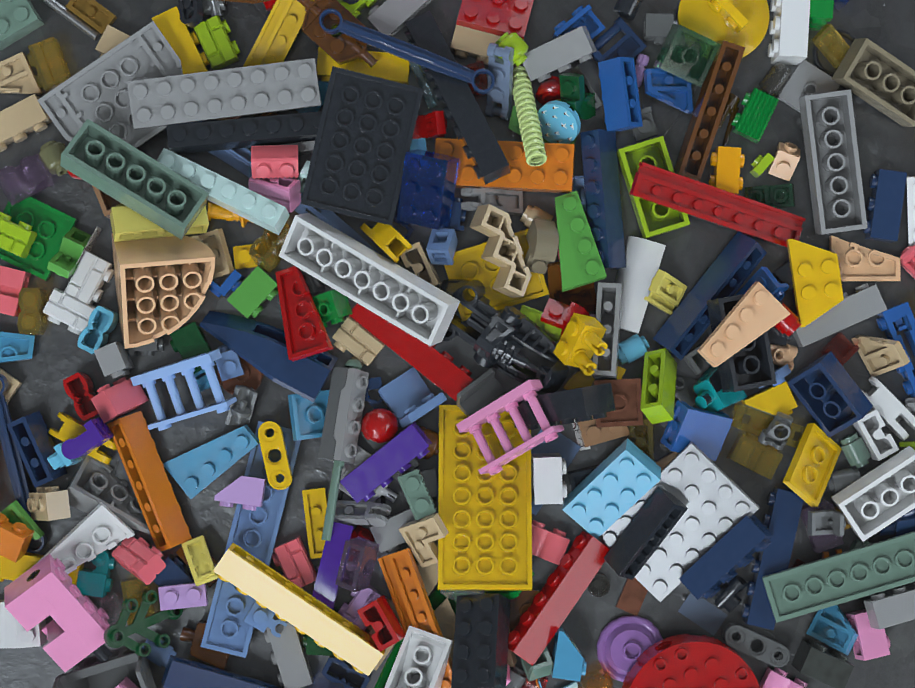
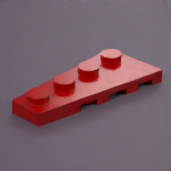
M293 266L275 272L289 360L296 361L334 349L300 268Z

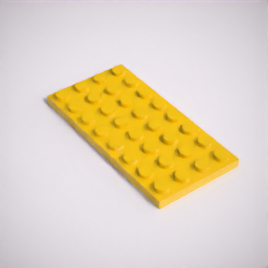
M439 405L438 515L449 533L444 538L438 539V590L532 591L531 449L503 465V470L495 475L490 476L489 473L480 474L478 470L488 464L473 434L469 432L460 433L456 424L466 419L467 416L457 405ZM504 411L500 414L501 418L499 420L513 448H516L523 444L524 441L518 429L515 428L510 413ZM488 422L483 424L481 431L495 459H498L506 453L492 424Z

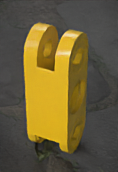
M377 222L372 229L365 223L359 227L395 263L399 261V257L406 250L412 248V245L391 225Z
M59 412L57 417L64 424L60 430L50 428L48 433L65 442L68 439L78 437L87 430L83 426L85 423L68 414ZM112 438L102 444L110 449L117 450ZM99 447L88 454L92 458L108 465L112 460V457L99 450Z
M264 422L258 429V437L267 479L272 488L284 490L292 483V472L283 431L275 422ZM269 429L274 430V435L272 437L267 436V431ZM274 449H278L281 452L282 457L278 462H272L269 458L270 452ZM279 474L284 476V480L281 483L276 480Z

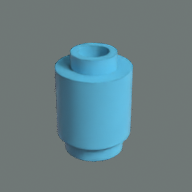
M635 334L619 343L618 359L622 365L625 363L630 364L645 355L647 348H649L643 335L639 337L638 334Z

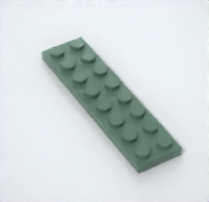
M915 531L763 576L762 580L776 623L915 582Z

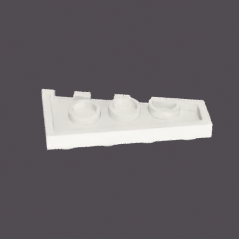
M101 502L39 561L50 554L54 559L58 558L61 560L66 568L65 572L69 574L76 570L77 566L86 561L93 560L97 557L96 555L107 549H112L117 546V543L125 538L129 539L135 533Z

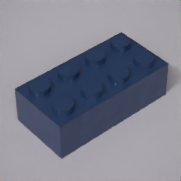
M746 515L691 566L679 580L697 600L712 598L721 590L720 584L730 582L738 574L736 570L739 567H746L754 560L752 555L755 552H762L772 543L769 539L773 534L755 515L751 517Z

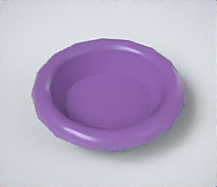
M636 615L621 616L609 622L601 631L597 642V658L603 670L609 676L623 682L627 672H630L633 665L637 662L636 659L646 649L663 640L658 628L648 619Z

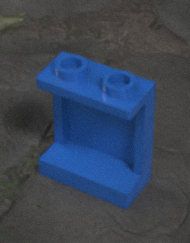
M677 400L674 407V420L668 421L660 442L670 451L680 453L692 441L711 460L716 461L722 450L727 433L731 428L733 419L723 411L714 413L691 407L686 402Z

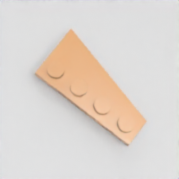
M754 282L697 352L712 367H717L791 313L760 282Z

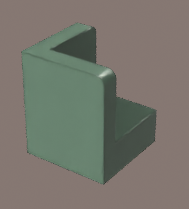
M547 647L533 666L521 658V664L529 682L551 674L553 661Z

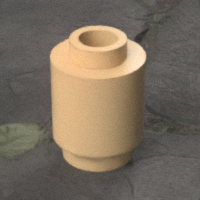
M528 205L520 221L524 223L523 226L529 228L533 218L552 221L553 216L536 206Z

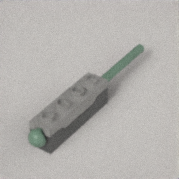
M349 359L345 363L347 368L333 367L318 457L334 462L321 539L331 541L342 468L344 463L354 464L357 454V443L361 430V419L369 376L368 372L361 370L362 364L357 359Z

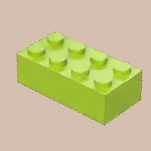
M663 136L624 147L617 151V157L628 193H630L635 174L638 172L639 162L674 173ZM629 195L643 239L690 225L688 214Z

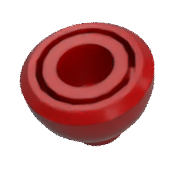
M551 76V78L538 87L535 97L541 104L545 105L549 101H555L560 98V79L558 77Z

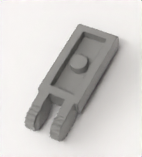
M484 187L479 189H461V196H478V202H463L461 204V209L475 211L478 206L490 204L509 215L521 216L523 214L522 191Z
M337 500L334 522L347 525L371 524L374 527H384L388 522L385 516L390 515L392 509L387 504L374 503L373 501H359L356 503V501Z

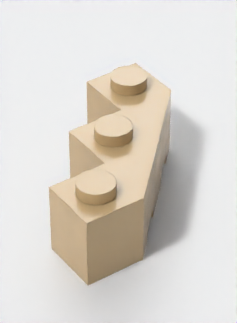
M490 204L478 206L470 228L489 237L481 258L500 267L492 289L511 298L523 297L530 281L531 273L523 260V251L518 237L514 235L511 227L510 215Z

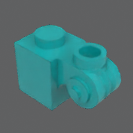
M109 550L96 555V558L91 560L97 566L96 569L82 568L79 570L76 586L81 594L103 598L108 592H111L113 579L110 578V570L115 569L117 561Z

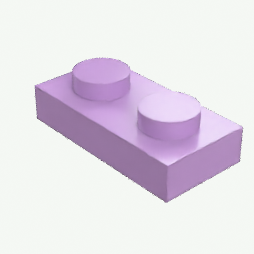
M195 583L158 587L161 611L208 605L206 583L200 586H196Z

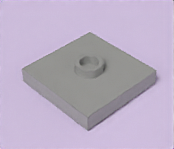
M803 60L797 66L777 98L801 113L800 97L835 92L840 84L832 80L831 76Z

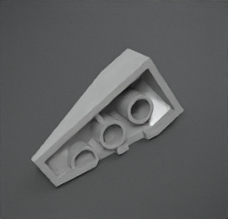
M86 455L65 489L68 490L69 505L80 511L90 513L102 502L128 527L150 534L137 498L127 487L129 484L124 479L121 481L112 472L113 469L108 464Z

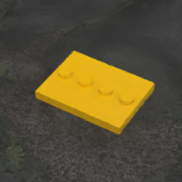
M529 228L514 233L518 237L522 248L523 260L529 249L526 238ZM487 241L455 251L453 257L454 264L444 265L448 279L478 280L482 282L485 287L484 296L490 300L489 305L497 311L504 309L505 306H514L549 294L544 275L530 272L531 278L523 297L511 298L492 289L500 267L481 258ZM469 288V294L475 297L474 291ZM459 303L458 311L463 322L473 312Z

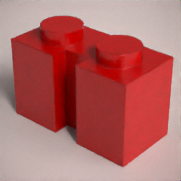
M384 595L357 610L366 627L369 625L373 627L375 633L371 637L380 652L405 637L406 634Z

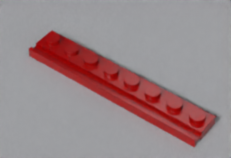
M639 162V169L635 174L629 195L786 248V240L794 239L799 241L803 229L801 227L806 219L644 162Z

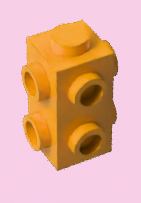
M718 146L715 152L711 153L710 165L714 166V172L709 177V185L734 194H739V191H742L743 177H740V168L744 167L745 155L741 154V148Z

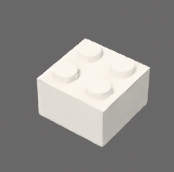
M559 453L531 454L534 504H563V498H567V484H565V481H562V475L566 474V460Z

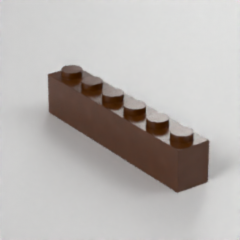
M725 40L717 41L674 167V173L700 181L745 47Z

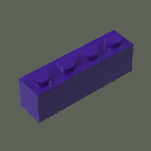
M414 421L346 475L340 483L356 503L362 499L366 502L376 494L374 489L380 485L384 488L394 480L393 474L397 471L402 474L411 467L410 461L415 457L421 459L430 451L428 447L432 442Z

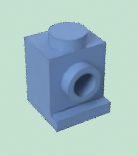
M432 228L426 248L431 264H454L453 257L458 244L455 229Z

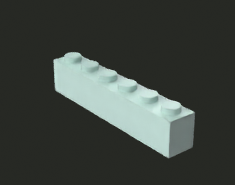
M163 148L157 159L159 163L209 193L208 201L277 235L280 234L290 216L286 207L166 148Z

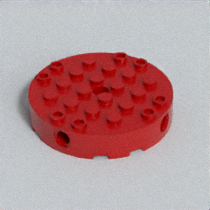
M689 634L665 638L646 649L636 659L637 662L633 665L630 672H627L622 688H760L753 671L732 648L713 637Z

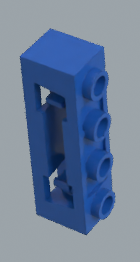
M909 303L897 304L877 314L878 318L876 321L879 329L885 332L887 339L900 341L910 360L902 337L897 335L896 332L906 329L904 333L915 358V318ZM910 360L908 364L896 368V371L902 374L904 379L902 385L905 393L915 398V370Z

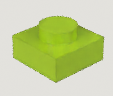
M770 153L764 156L759 154L751 163L753 168L749 173L755 178L759 177L775 158Z

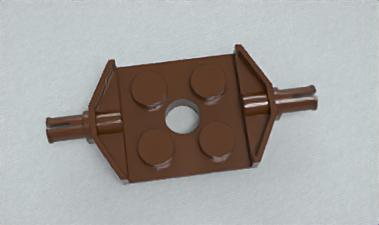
M297 0L305 7L306 11L302 31L339 65L356 59H362L371 68L377 63L378 60L368 53L366 43L346 34H342L340 37H333L321 28L319 17L326 9H335L339 11L344 20L366 27L337 0ZM335 14L325 16L323 21L325 28L331 29L334 26H338L340 23L339 17Z

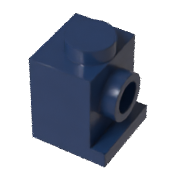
M449 197V201L444 200L441 229L448 228L455 229L457 232H464V226L460 225V222H465L466 210L461 209L462 198Z

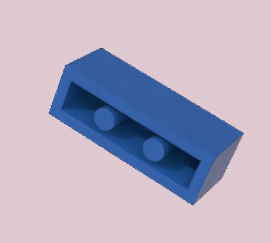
M617 57L598 62L607 131H625L643 127L634 58Z

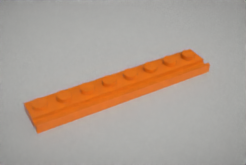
M406 548L378 558L405 634L408 627L412 626L443 637L411 549ZM450 654L441 688H451L453 663Z

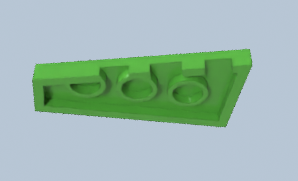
M574 191L555 197L562 292L605 279L607 275L578 192Z

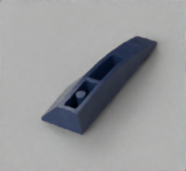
M209 311L199 325L270 380L313 403L329 379L333 367L338 360L337 357L325 351L291 361L288 358L285 332L283 330L237 315Z

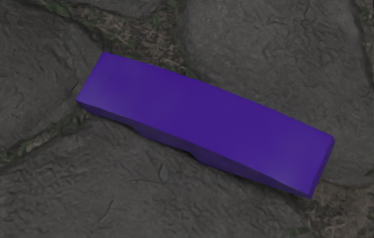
M337 522L333 523L331 541H325L312 594L313 597L333 610L354 528L353 526Z

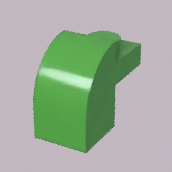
M73 227L63 237L60 250L49 261L47 269L68 279L78 267L80 261L78 263L77 261L92 235Z

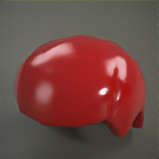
M377 408L365 414L361 420V431L367 440H372L379 444L385 443L395 437L398 432L399 422L391 411Z

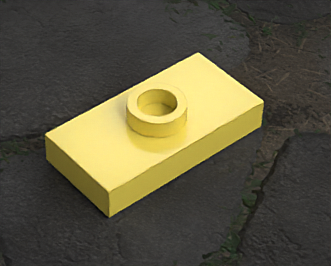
M203 535L181 544L196 586L218 578L217 573L213 571L215 566Z

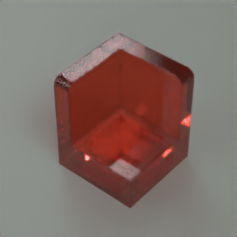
M837 333L820 352L825 355L831 351L843 366L860 347L853 345L842 333Z

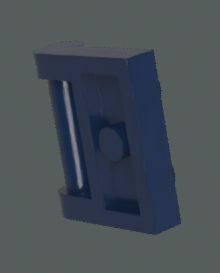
M618 17L614 21V25L594 42L597 51L591 55L597 62L617 57L635 58L647 46L624 20ZM623 32L625 36L604 55L599 52L617 33Z

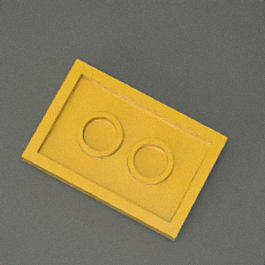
M808 423L783 483L809 506L818 507L842 450L841 447L829 438L815 423Z

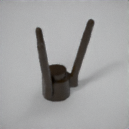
M732 93L729 94L718 127L721 128L726 117L730 116L722 144L724 147H727L733 127L731 122L739 110L737 106L740 98Z

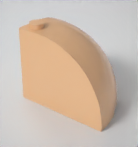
M112 233L116 296L124 348H134L155 342L154 339L166 333L169 335L180 328L198 310L206 297L205 294L209 284L213 280L215 255L206 244L188 236H184L182 240L176 236L114 242Z

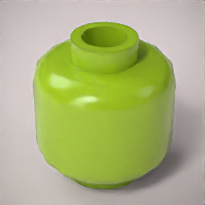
M506 32L495 42V44L502 48L506 46L514 48L513 65L515 64L517 67L528 58L525 55L528 51V45L517 33L509 34Z

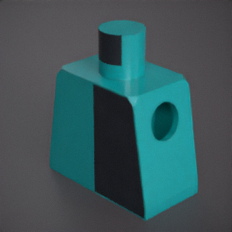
M718 367L708 368L693 386L694 391L698 395L695 399L696 405L700 409L706 408L707 411L714 413L748 397L744 390L722 392Z

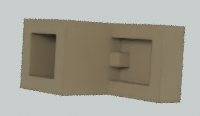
M533 218L526 235L529 249L524 262L530 272L545 274L547 265L550 262H555L558 252L559 234L555 221Z

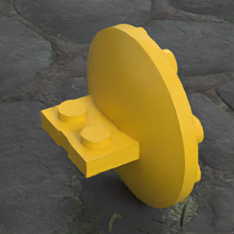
M680 0L677 12L678 28L687 46L700 57L710 61L716 43L720 40L745 47L742 58L749 55L763 40L770 18L767 0Z

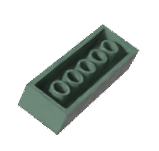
M89 119L85 121L61 154V167L181 240L208 200L209 193Z

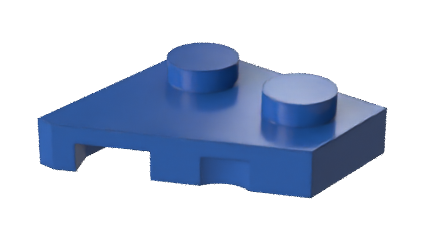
M690 68L645 69L643 71L645 94L687 114L693 112Z

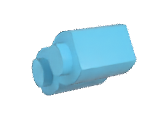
M97 306L89 317L88 327L81 332L77 346L91 354H95L94 350L106 346L108 334L118 324L119 314L105 306Z

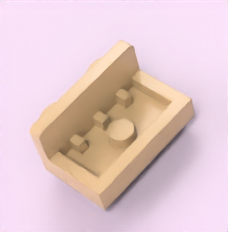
M222 228L201 235L191 236V238L206 244L215 255L213 280L229 275L234 271Z

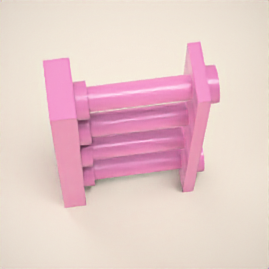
M539 379L524 382L456 424L460 433L469 432L473 434L488 464L478 470L480 474L489 473L491 476L503 470V465L544 441L548 443L559 437L557 433L564 430L563 425L550 426L536 398L538 395L537 391L544 388ZM522 400L528 401L543 431L533 438L518 410V403ZM504 411L510 413L524 441L523 444L516 448H513L499 420L501 418L500 414ZM486 422L492 424L506 453L498 459H495L481 431L482 425Z

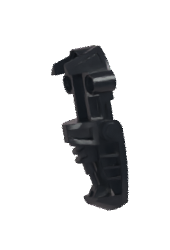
M447 279L442 281L438 288L458 299L462 305L473 312L467 319L468 327H465L462 324V319L454 314L449 325L453 333L447 330L442 341H450L459 336L473 346V351L476 352L473 357L477 364L485 368L494 367L521 383L539 379L544 387L539 391L554 393L561 387L570 366L564 365L553 353L557 344L544 330L515 307L505 306L501 313L489 305L490 300L484 296V284L478 280ZM469 288L474 291L475 297L469 294ZM526 346L554 362L555 365L552 368L543 365L538 368L530 363L529 358L520 354V352Z

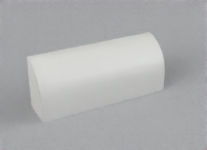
M628 236L625 245L626 268L618 269L614 283H621L623 289L620 329L635 334L639 333L648 305L644 298L645 296L648 297L651 292L648 289L659 269L666 245L639 237Z

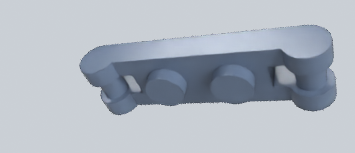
M490 43L487 49V56H489L488 70L494 75L495 85L493 90L487 93L485 115L494 117V115L500 116V119L508 121L512 110L514 48L508 46L502 48L498 44ZM488 75V88H489V87L491 86L492 80H491V77ZM497 103L502 104V108L497 107Z

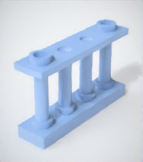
M219 349L142 372L130 378L133 386L142 384L143 388L146 387L157 418V421L147 425L149 430L157 427L159 431L172 427L171 423L214 410L218 414L231 409L230 405L237 402V399L233 397L225 400L213 367L215 365L214 361L222 358ZM201 366L202 370H205L216 403L205 406L194 375L195 367ZM181 372L182 376L185 375L196 409L185 411L174 380L176 377L175 373ZM162 378V381H165L177 415L166 418L155 387L156 379Z

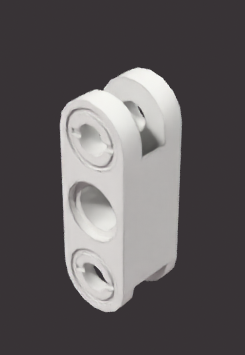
M871 376L868 380L873 388L868 393L863 392L873 405L871 409H877L885 425L902 441L906 440L909 434L898 422L902 419L915 430V417L878 379Z

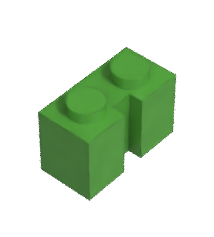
M257 266L231 294L227 301L247 319H250L252 316L256 318L264 310L262 304L267 299L271 302L278 295L277 282L261 267Z

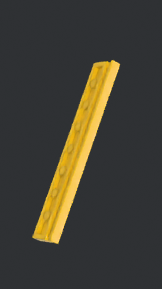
M276 0L243 67L284 62L303 25L306 11L301 3L297 0Z

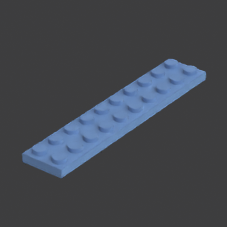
M258 421L257 428H256V432H255V436H256L258 439H259V437H258V429H259V427L264 423V422H261V421ZM281 427L293 475L301 440L293 441L292 429ZM269 429L267 431V436L272 437L274 435V430ZM260 443L250 451L244 476L267 479ZM278 449L272 450L269 454L272 462H278L282 457ZM279 474L276 480L281 483L284 480V476ZM267 479L262 507H257L256 511L242 509L243 504H237L225 552L234 542L270 566L289 487L284 490H276L270 486ZM218 578L201 647L246 658L254 627L243 620L255 599L249 595L241 594L236 589V586Z

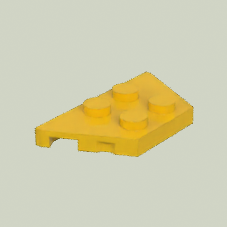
M788 239L786 241L796 309L799 317L798 321L801 323L799 328H802L844 300L838 256L836 253L794 239Z

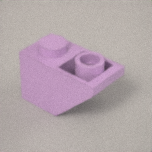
M241 476L216 494L214 500L220 501L219 506L233 507L234 503L243 504L242 509L256 511L257 507L263 506L267 479Z

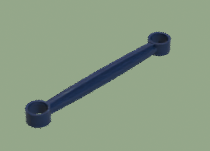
M326 9L319 17L321 28L328 34L341 32L412 63L472 84L473 89L479 94H487L494 88V75L487 69L473 71L418 46L344 20L339 11L335 9ZM328 14H335L340 19L339 25L334 29H326L323 21ZM479 74H488L491 77L492 82L488 89L481 90L475 85V79Z
M0 374L2 389L0 391L1 445L15 499L31 517V512L27 507V499L31 492L24 463L6 425L12 422L4 395L8 389V380L3 374ZM44 531V535L41 537L42 545L38 548L29 546L27 552L37 553L46 546L47 535Z

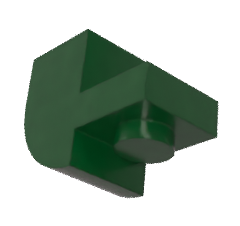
M571 73L559 75L560 98L556 100L570 105L569 108L577 112L579 119L587 120L596 116L595 93L585 92L584 75Z

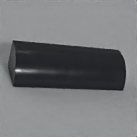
M658 487L605 555V561L618 576L633 580L688 508L674 495Z

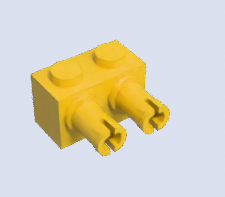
M573 313L553 353L564 365L578 367L586 376H590L595 372L593 369L597 368L595 362L591 360L593 354L601 356L606 352L604 349L608 347L602 340L607 329L595 317Z

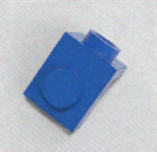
M234 270L221 286L212 280L209 290L219 298L221 295L228 298L241 285L245 277L237 270Z

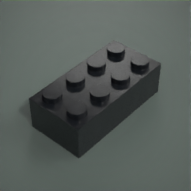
M744 294L706 301L712 332ZM768 331L718 366L722 392H737L777 384Z
M611 383L536 396L550 426L574 423V418L575 422L607 417V412L616 411ZM522 400L518 403V410L528 430L539 429V423L528 401Z
M499 593L457 595L451 688H506L511 600Z

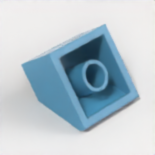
M560 626L554 637L551 658L553 661L552 678L580 682L581 675L585 676L587 662H585V658H583L579 648L564 628Z

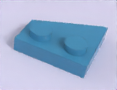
M838 605L818 610L806 633L847 656L858 637L857 632Z

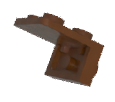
M560 262L547 265L549 298L569 306L571 302H574L583 307L587 312L596 311L597 298L594 282L562 292Z

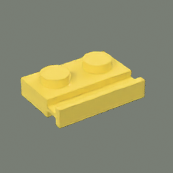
M658 269L648 289L651 292L648 297L645 296L644 300L666 314L672 315L674 307H678L687 286L667 272Z

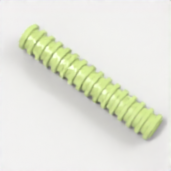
M519 66L513 68L512 93L523 140L526 163L530 166H540L546 162L547 155L538 120L533 88L525 67Z

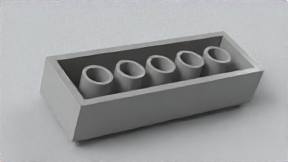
M851 89L802 96L799 98L815 234L822 235L866 229L867 220Z

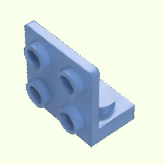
M414 367L378 390L390 411L397 417L402 429L447 400L443 392L437 396L431 393Z

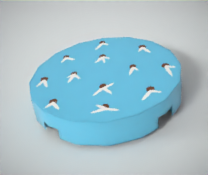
M558 100L549 101L537 113L542 137L550 143L569 144L575 140L580 132L581 122L579 115L575 110L572 111L569 108L570 105Z

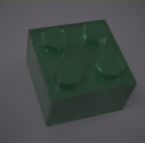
M673 24L653 67L693 86L701 87L721 44L682 25Z

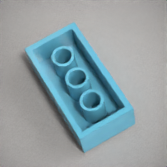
M627 438L567 495V498L564 499L562 510L588 533L598 539L660 481L662 468Z

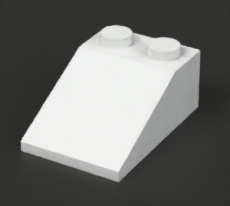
M0 600V648L38 647L47 642V635L41 631V628L46 625L45 619L27 632L5 608L4 600Z
M409 626L385 688H441L453 641Z

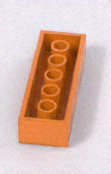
M436 138L433 184L436 187L477 189L484 187L550 193L573 192L574 144L544 143L547 155L546 162L540 166H530L526 163L523 142L497 141L509 163L511 173L485 185L482 178L478 179L472 168L475 163L472 158L467 159L462 148L465 146L462 139Z

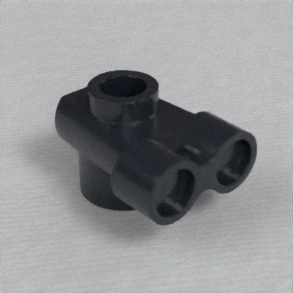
M740 576L735 577L727 588L724 585L720 588L721 590L715 595L717 599L714 601V604L720 609L725 608L729 613L732 612L742 601L737 594L748 583Z

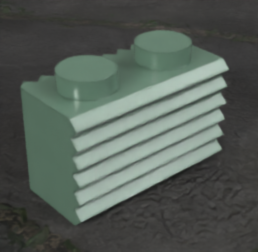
M419 468L397 477L416 521L435 513L437 509L434 506L435 503L432 502L433 498H430L431 494H429L427 485H425L426 482L423 481L424 477L421 476L422 473L419 472Z

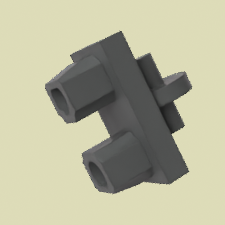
M244 385L235 386L232 398L236 397L237 402L230 405L231 409L228 411L225 424L239 427L246 424L249 426L258 390Z

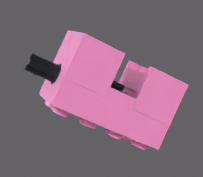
M49 554L4 588L5 608L27 632L48 616L51 617L52 621L41 628V631L47 635L46 639L48 640L43 649L65 673L92 652L101 662L107 661L109 656L112 655V652L104 644V632L110 626L108 614L102 607L98 609L87 595L82 596L78 587L72 584V578L65 572L66 568L61 560L58 558L54 559Z

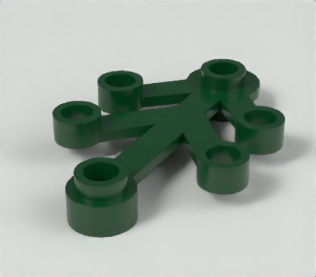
M145 590L142 593L140 605H138V601L134 598H127L123 601L122 610L116 624L109 626L104 632V641L109 647L119 648L123 645L135 651L137 656L147 657L151 653L150 644L138 643L128 637L134 633L154 642L159 648L169 646L170 637L167 634H158L147 627L165 619H178L183 613V608L176 609L175 614L173 609L163 610L145 618L150 605L154 604L158 599V594L154 590ZM149 593L152 596L150 601L148 600ZM130 601L132 602L131 609H129L128 607ZM137 611L132 624L126 626L130 613ZM118 632V638L116 640L115 634ZM162 637L164 638L163 644L160 642ZM142 646L145 647L144 653L141 652Z

